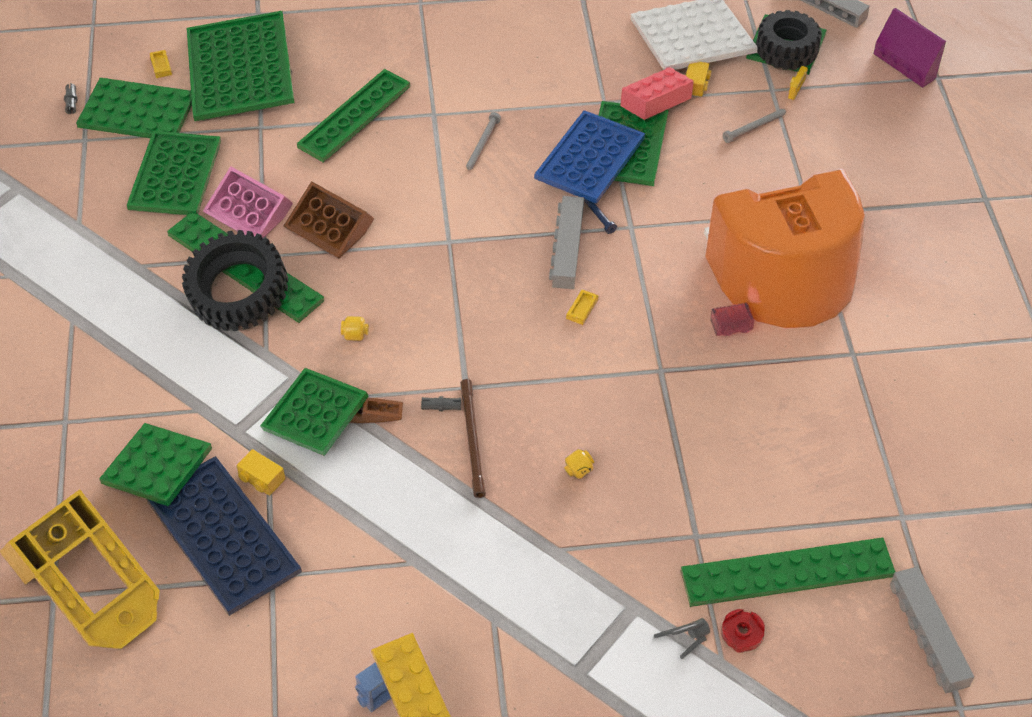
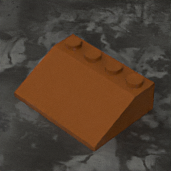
M311 181L283 227L340 259L365 235L374 218L361 208Z

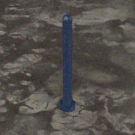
M584 199L587 206L605 226V232L607 234L614 233L617 225L613 221L610 222L595 203Z

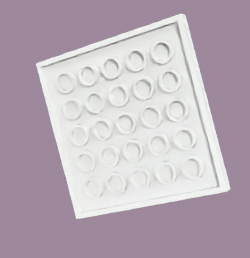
M695 0L631 14V21L663 70L669 67L677 70L686 68L691 63H710L757 53V45L724 0Z

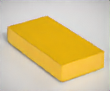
M166 50L149 53L156 78L172 75Z
M582 289L567 312L566 319L583 325L597 303L599 295Z

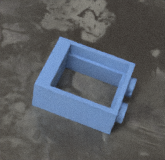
M376 662L355 676V689L358 692L357 700L363 708L367 707L370 712H373L391 699Z

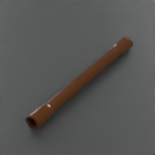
M463 379L460 382L464 402L473 477V494L475 498H483L486 492L482 476L472 381L470 379Z

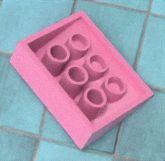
M230 166L203 212L236 231L243 230L245 235L247 231H252L254 236L258 233L264 238L285 218L293 203L284 195Z

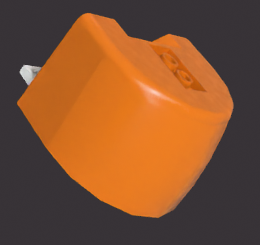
M843 169L813 175L800 186L761 194L744 189L716 196L713 200L710 227L704 229V234L708 240L705 257L721 290L735 308L758 322L782 328L813 327L835 318L850 303L857 279L865 223L861 198Z

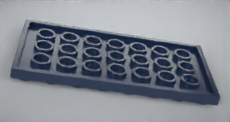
M216 456L200 464L169 506L146 499L229 616L302 572L300 565Z

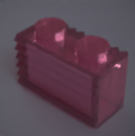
M748 303L717 307L711 310L710 321L716 336H729L732 333H747L753 330L754 318Z

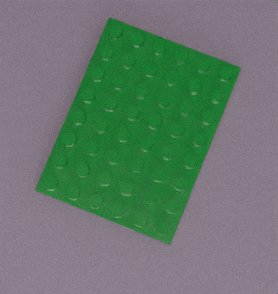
M283 11L186 28L194 121L295 103Z

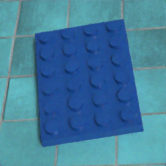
M583 110L535 172L534 179L575 196L584 197L585 200L597 204L645 139V133Z

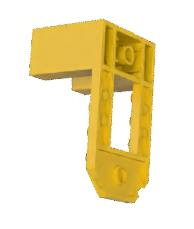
M80 489L11 539L0 550L1 555L25 585L34 578L39 582L88 646L122 649L156 621L160 590ZM87 538L90 539L127 586L125 591L95 614L54 564V562Z

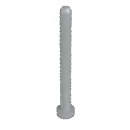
M780 109L732 132L725 131L723 132V139L726 143H730L735 137L785 115L786 110Z
M492 112L490 114V121L466 165L468 170L474 167L495 124L500 122L501 116L498 113Z

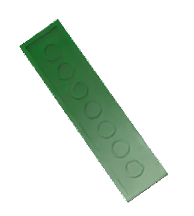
M383 69L297 142V148L324 163L410 88V82Z

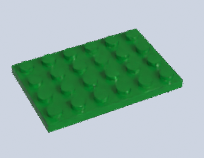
M100 77L76 122L77 128L151 138L153 131L179 133L192 107L191 90Z
M602 101L598 116L645 133V139L614 181L654 186L669 110L643 120L620 106L621 103Z
M153 131L129 196L127 209L179 215L198 214L221 144V137Z

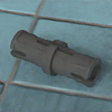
M70 83V89L69 84L65 86V112L71 114L72 109L74 114L76 113L78 97L76 95V86Z
M439 396V398L422 397L421 409L439 411L461 410V398H443V396Z

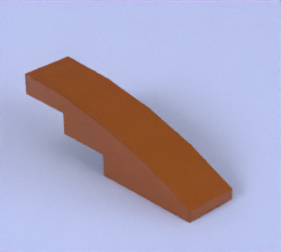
M368 397L350 423H382L401 420L403 402Z

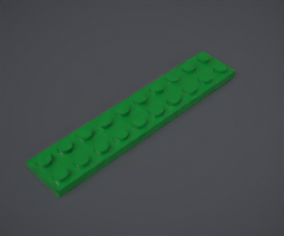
M189 213L167 231L169 237L191 252L195 249L200 251L199 245L203 242L206 245L209 244L208 239L210 237H213L214 240L219 239L217 234L223 233L224 237L228 236V233L199 214ZM248 264L233 265L222 271L253 293L261 286L265 279L264 274L258 268ZM287 273L288 291H284L286 297L284 300L280 299L282 305L277 309L300 323L324 302V296Z
M883 537L681 566L680 570L690 607L892 578L896 572Z

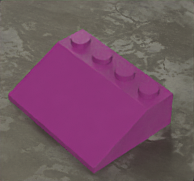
M893 8L876 41L873 54L923 88L937 77L946 41L897 8Z

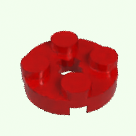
M736 609L725 616L721 627V635L725 643L733 648L735 652L743 653L744 651L754 650L764 639L765 625L758 614L752 611L751 613L744 612V609ZM739 627L747 628L746 634L740 633Z

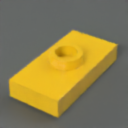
M801 66L796 77H792L788 99L794 100L806 80L807 67Z

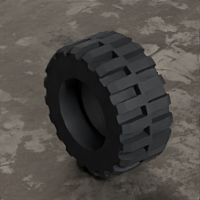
M785 10L784 12L777 11L775 14L771 13L759 25L756 42L757 53L763 61L765 60L768 65H773L777 69L797 70L801 66L806 67V65H810L817 58L822 35L821 29L812 17L809 18L807 14H801L799 11L791 12L790 10Z

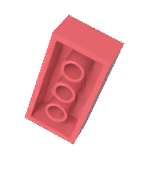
M666 68L623 87L620 106L645 120L691 99L694 81L673 68Z

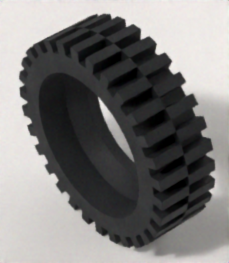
M238 230L237 235H234L233 231H227L228 236L224 237L223 233L217 234L219 239L214 240L213 237H210L208 239L209 244L206 245L203 242L199 245L200 251L195 249L192 252L194 258L189 256L187 259L189 265H184L183 268L185 274H182L184 281L182 286L195 314H197L201 321L204 320L205 324L208 326L212 324L215 329H219L221 325L223 331H228L229 326H231L233 331H238L239 326L246 330L249 329L248 324L250 323L254 327L259 325L257 320L260 318L263 322L268 319L267 313L270 315L275 313L274 306L280 308L282 305L280 299L284 300L286 297L284 291H288V276L278 250L273 243H270L269 239L266 237L263 239L262 235L258 233L254 236L252 231H247L246 235L243 230ZM248 264L255 266L264 274L265 279L261 286L253 294L242 300L218 302L212 297L211 289L215 278L230 266Z

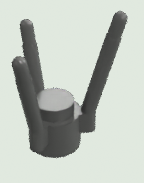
M701 618L689 624L654 634V638L669 634L677 635L688 631L690 637L697 640L680 655V658L683 659L700 643L707 640L705 636L710 634V627L707 621Z

